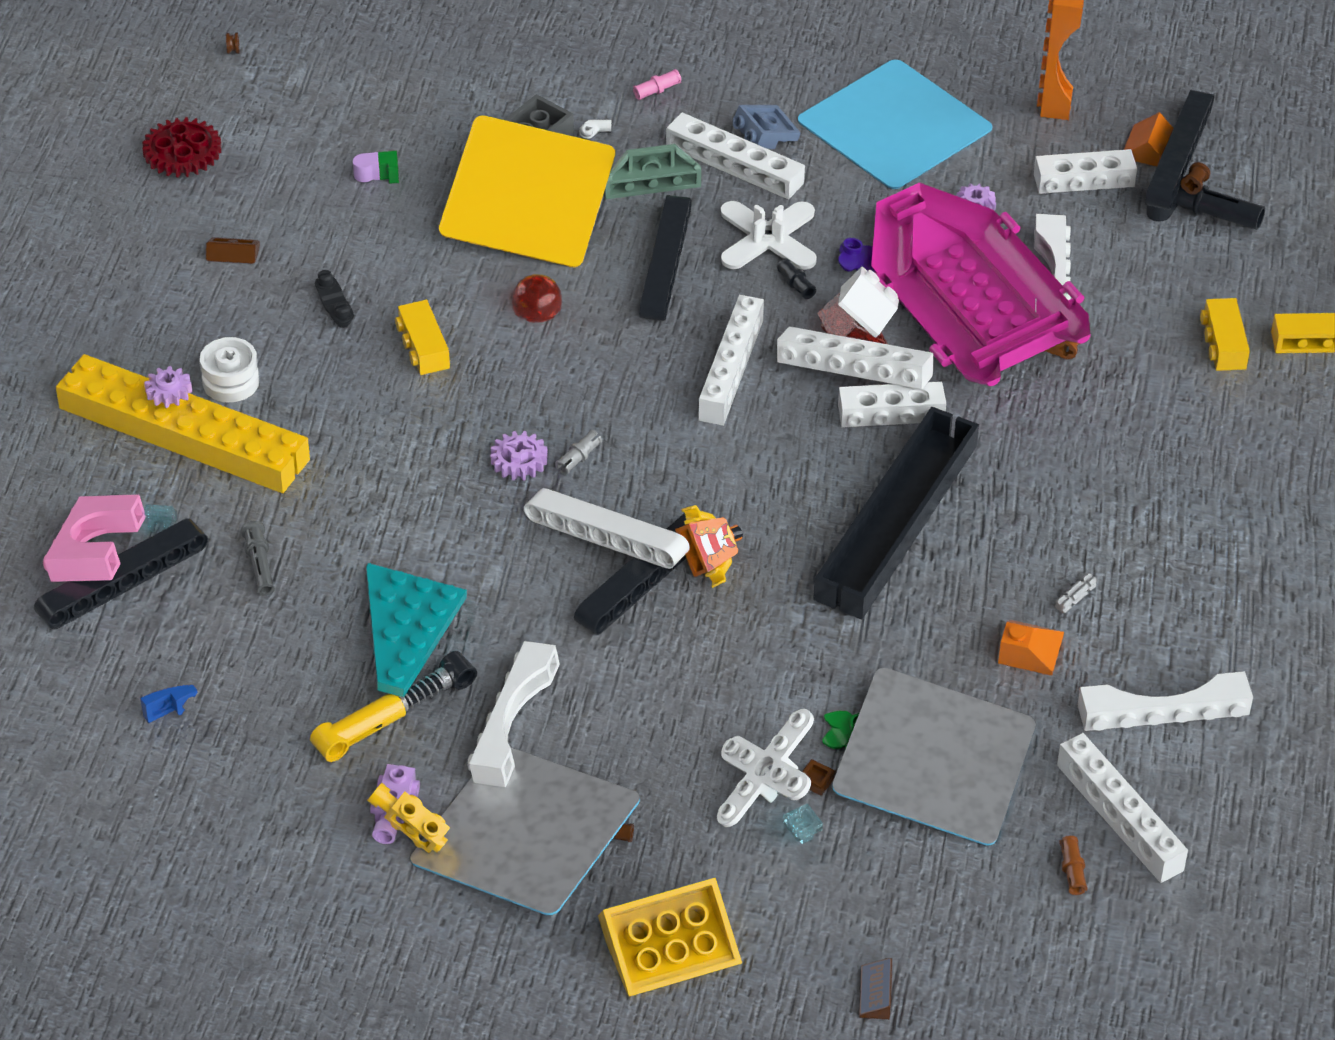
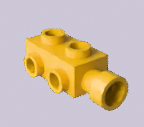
M381 782L367 801L375 808L379 806L386 812L384 818L390 822L394 829L402 831L412 839L416 847L423 848L428 853L432 850L438 853L448 840L444 835L450 827L445 824V820L440 815L431 813L423 806L419 798L409 795L405 791L397 799L389 792L390 789ZM396 816L401 818L404 821V823H398L396 820ZM419 834L426 838L427 841H421L419 839Z

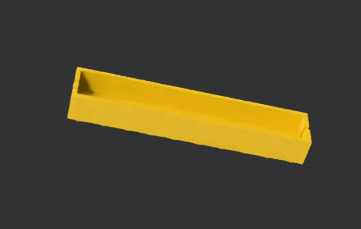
M83 354L71 368L72 373L68 372L56 385L59 409L282 494L294 481L295 474L298 475L310 460L308 437L188 393V400L179 399V406L172 403L166 408L162 402L155 406L154 399L148 400L144 382L149 381V378Z

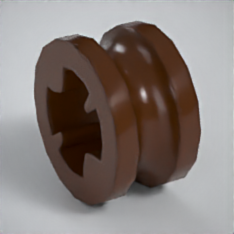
M235 32L234 35L226 33L227 54H231L232 51L240 53L238 32Z

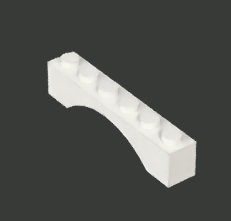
M1036 214L1034 249L1047 262L1052 275L1063 285L1065 282L1070 281V277H1066V274H1070V260L1066 259V257H1070V243L1066 242L1070 240V226H1066L1065 215ZM1063 294L1068 300H1070V296L1068 294Z
M524 641L520 651L516 652L514 665L511 671L506 674L505 685L496 696V705L487 716L486 727L483 733H480L478 736L474 754H470L467 766L468 770L471 771L474 783L506 788L515 768L511 748L508 744V733L512 721L521 707L531 697L551 685L560 665L556 645Z
M1244 671L1217 674L1208 683L1195 690L1168 697L1135 695L1110 685L1080 687L1078 709L1084 731H1100L1121 727L1130 728L1132 726L1158 725L1162 723H1182L1193 720L1241 717L1250 714L1253 695Z

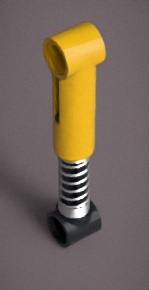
M452 651L441 660L439 669L435 670L434 673H430L429 677L424 676L423 680H417L416 684L413 683L404 698L388 693L334 724L330 722L320 724L312 732L310 742L327 761H337L346 754L350 746L404 717L409 707L413 708L415 703L419 705L420 700L426 701L427 696L432 698L433 693L439 694L440 689L446 690L450 687H455L458 690L467 688L476 679L477 670L461 652Z

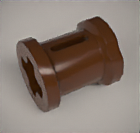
M1193 163L1189 168V174L1181 180L1182 188L1189 194L1200 192L1203 187L1202 183L1210 177V169L1203 163Z

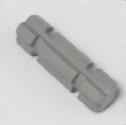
M1090 573L1085 574L1064 592L1065 595H1061L1056 599L1055 608L1061 613L1069 611L1072 608L1071 606L1077 604L1088 592L1096 587V577Z

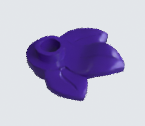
M856 238L845 239L839 248L840 256L838 262L841 268L850 272L854 269L858 271L863 266L867 271L871 270L874 272L871 266L873 246L863 245Z

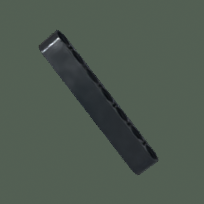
M666 195L641 298L640 318L666 320L691 213L692 198Z
M685 513L666 529L676 533L675 529L685 526ZM684 555L670 569L633 557L577 607L574 613V620L596 635L601 634L683 562L686 556Z
M181 520L118 554L120 566L112 580L68 581L39 597L34 604V610L49 628L58 629L199 553L206 547L208 536L193 520Z

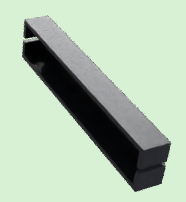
M931 406L814 578V601L834 609L840 606L841 612L861 620L864 618L977 447L979 424L958 416L955 421L953 438L951 437L953 414Z

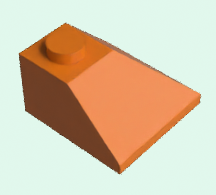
M1009 620L1006 622L1001 639L998 664L1052 676L1064 632Z

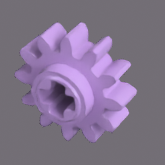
M171 366L167 370L157 368V375L148 374L149 381L144 382L147 399H154L155 406L161 402L164 403L166 408L172 403L179 406V399L188 400V393L192 392L189 374H183L182 368L173 371Z

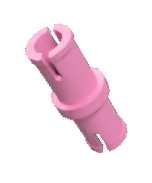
M676 69L659 77L657 75L652 76L649 81L633 86L634 95L637 100H641L654 93H663L664 89L680 84L681 76Z

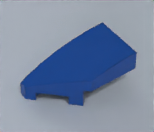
M194 685L176 686L159 690L140 698L143 717L150 723L174 710L178 715H182L185 711L183 708L184 703L188 698L196 696L198 693Z

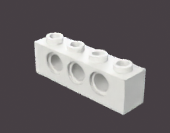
M1131 149L1036 156L1034 177L1039 194L1135 187L1137 166Z
M927 382L923 389L896 384L839 387L838 409L841 427L921 423L931 406L946 411V399L942 382Z

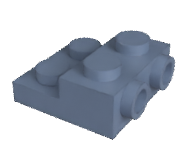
M739 105L733 118L734 128L740 129V132L744 134L745 140L766 149H775L778 141H798L801 134L778 105Z

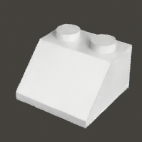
M862 266L841 286L838 305L876 338L898 309L899 299L897 293L892 288H886L879 282V277L873 271H867Z

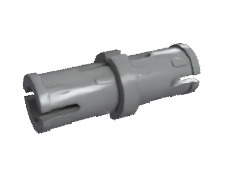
M590 430L578 443H573L569 447V451L555 462L557 469L566 463V466L559 472L567 475L579 462H584L588 458V454L602 443L601 436L591 441L598 433Z

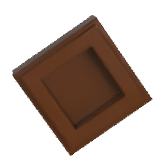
M813 759L809 761L802 771L811 780L809 790L820 796L823 795L836 775V770Z

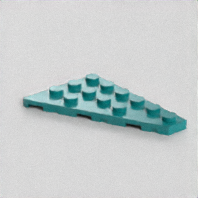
M368 563L366 566L377 690L404 698L465 602L467 590Z

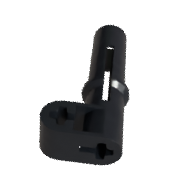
M1180 185L1170 210L1147 205L1146 211L1149 219L1160 222L1169 219L1176 207L1181 206L1194 210L1196 215L1204 213L1258 230L1264 219L1265 206L1209 190L1207 185H1203L1202 190L1197 194H1189Z

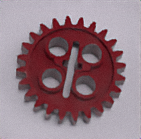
M185 117L183 121L175 118L173 123L166 120V125L158 123V130L151 128L150 134H145V140L142 141L143 157L146 164H150L151 169L157 168L159 174L163 171H166V176L175 173L176 178L181 173L189 177L190 172L198 175L199 169L207 171V165L214 166V160H219V154L222 153L221 137H219L218 130L214 131L213 125L207 126L206 121L199 124L197 118L192 122H189L188 117Z

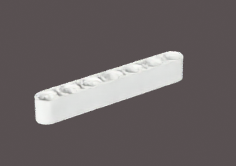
M546 488L540 489L524 506L526 516L535 523L664 568H673L689 551L688 541L678 533Z

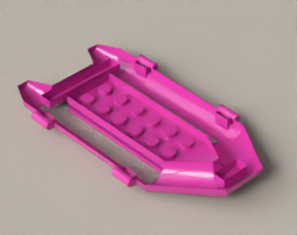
M918 183L876 203L871 266L874 273L879 277V282L886 288H892L897 293L901 304L935 342V344L930 346L929 351L933 353V356L943 367L953 364L968 381L995 386L1000 381V371L1064 341L1082 344L1089 340L1091 335L1089 314L1080 305L1084 301V296L1070 281L1061 285L1016 235L1020 231V226L1007 212H1003L999 216L993 209ZM1004 223L1008 229L1004 230L1000 224ZM1067 293L1072 299L1068 300L1063 294Z

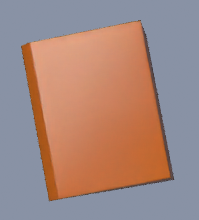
M1159 112L1133 125L1124 150H1132L1135 162L1158 166L1174 128Z

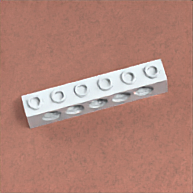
M683 112L666 128V145L676 144L690 157L788 200L804 184L805 165Z
M739 294L699 397V421L724 426L763 323L764 299Z
M788 327L777 339V362L917 389H923L933 376V353L795 327Z
M1082 733L1060 744L1057 762L1059 769L1155 878L1162 883L1183 872L1188 849L1088 737Z

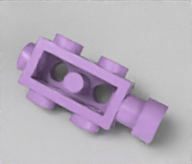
M387 764L384 775H379L377 787L382 782L397 799L404 791L409 795L418 797L420 781L416 780L415 768ZM371 804L370 813L375 814L376 822L372 833L373 838L382 844L393 843L397 830L384 818L386 812L379 806L375 808ZM396 816L397 822L403 824L404 821Z

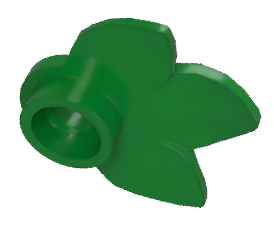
M834 711L825 714L824 719L832 729L824 736L822 743L832 749L843 747L846 749L859 713L852 715L848 711Z

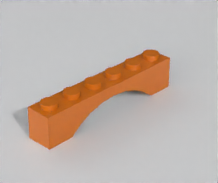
M1049 0L1047 13L1052 14V18H1047L1045 32L1050 33V36L1045 37L1043 51L1048 53L1047 56L1043 55L1041 70L1046 71L1045 74H1041L1039 88L1043 89V93H1038L1037 107H1041L1040 117L1069 120L1073 86L1061 69L1059 51L1067 38L1080 28L1084 0Z

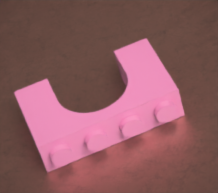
M139 494L79 497L43 559L44 569L48 572L51 582L112 580L120 566L114 542L87 541L107 533L138 532L146 518Z

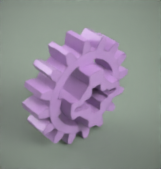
M513 431L511 437L503 434V441L496 439L495 446H491V465H494L495 472L502 471L503 478L511 475L512 480H515L517 476H521L522 480H526V475L534 478L536 477V471L543 472V465H547V446H544L543 439L536 441V434L528 437L526 431H523L521 435H517L516 431Z

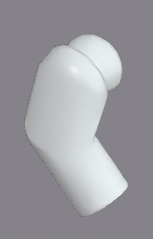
M588 120L580 127L579 133L581 137L591 139L598 132H611V120Z

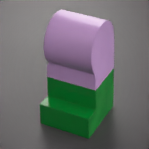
M397 151L363 153L353 158L354 178L359 182L389 179V184L399 183Z

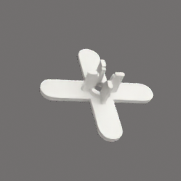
M737 201L724 203L721 206V216L746 233L747 236L722 253V264L730 269H738L767 249H770L781 258L789 259L798 269L806 270L814 267L817 258L816 254L789 236V234L814 217L815 209L813 205L807 202H796L784 211V206L779 205L772 212V219L767 221L765 220V211L759 205L754 206L753 212ZM765 230H771L772 234H765Z
M800 709L793 712L789 720L778 734L773 737L765 750L740 736L730 738L724 743L721 751L722 758L746 773V775L718 810L717 820L722 826L731 827L735 825L759 794L770 803L778 796L777 792L790 800H799L806 795L810 789L811 780L805 773L798 770V766L788 756L813 724L814 716L809 710Z

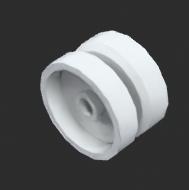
M224 337L212 341L200 353L202 383L208 396L221 402H238L254 394L259 386V371L257 368V354L253 345L246 340L236 337Z

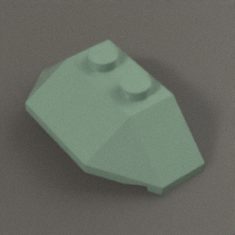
M676 144L626 150L610 171L605 188V199L701 187V166Z

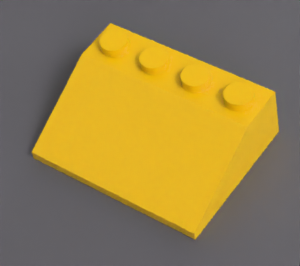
M716 877L604 909L598 915L606 944L628 997L742 964Z

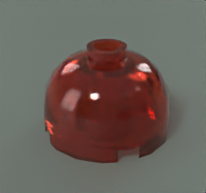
M542 274L526 276L517 283L513 290L512 309L519 318L522 316L529 322L551 320L562 309L561 290L558 284L548 276Z

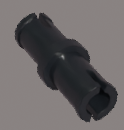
M787 258L779 261L777 271L787 279V284L791 288H795L804 299L812 298L816 293V287L809 282L806 274L801 269H797Z

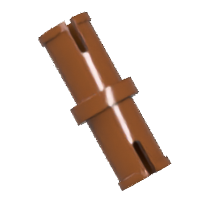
M1071 835L1065 836L1059 841L1063 855L1062 870L1067 876L1069 893L1080 895L1088 890L1083 871L1085 869V861L1080 856L1078 838Z

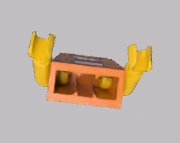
M696 505L681 509L686 515L685 526L675 530L676 533L682 535L689 543V551L685 556L693 576L696 577L706 573L705 576L710 578L712 581L711 587L714 588L726 581L725 574L732 564L731 557L738 553L735 542L742 539V530L738 525L729 527L724 517L715 518L713 514L699 510Z

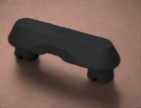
M320 271L318 278L315 280V287L321 302L332 320L339 327L345 328L353 320L354 312L331 271Z

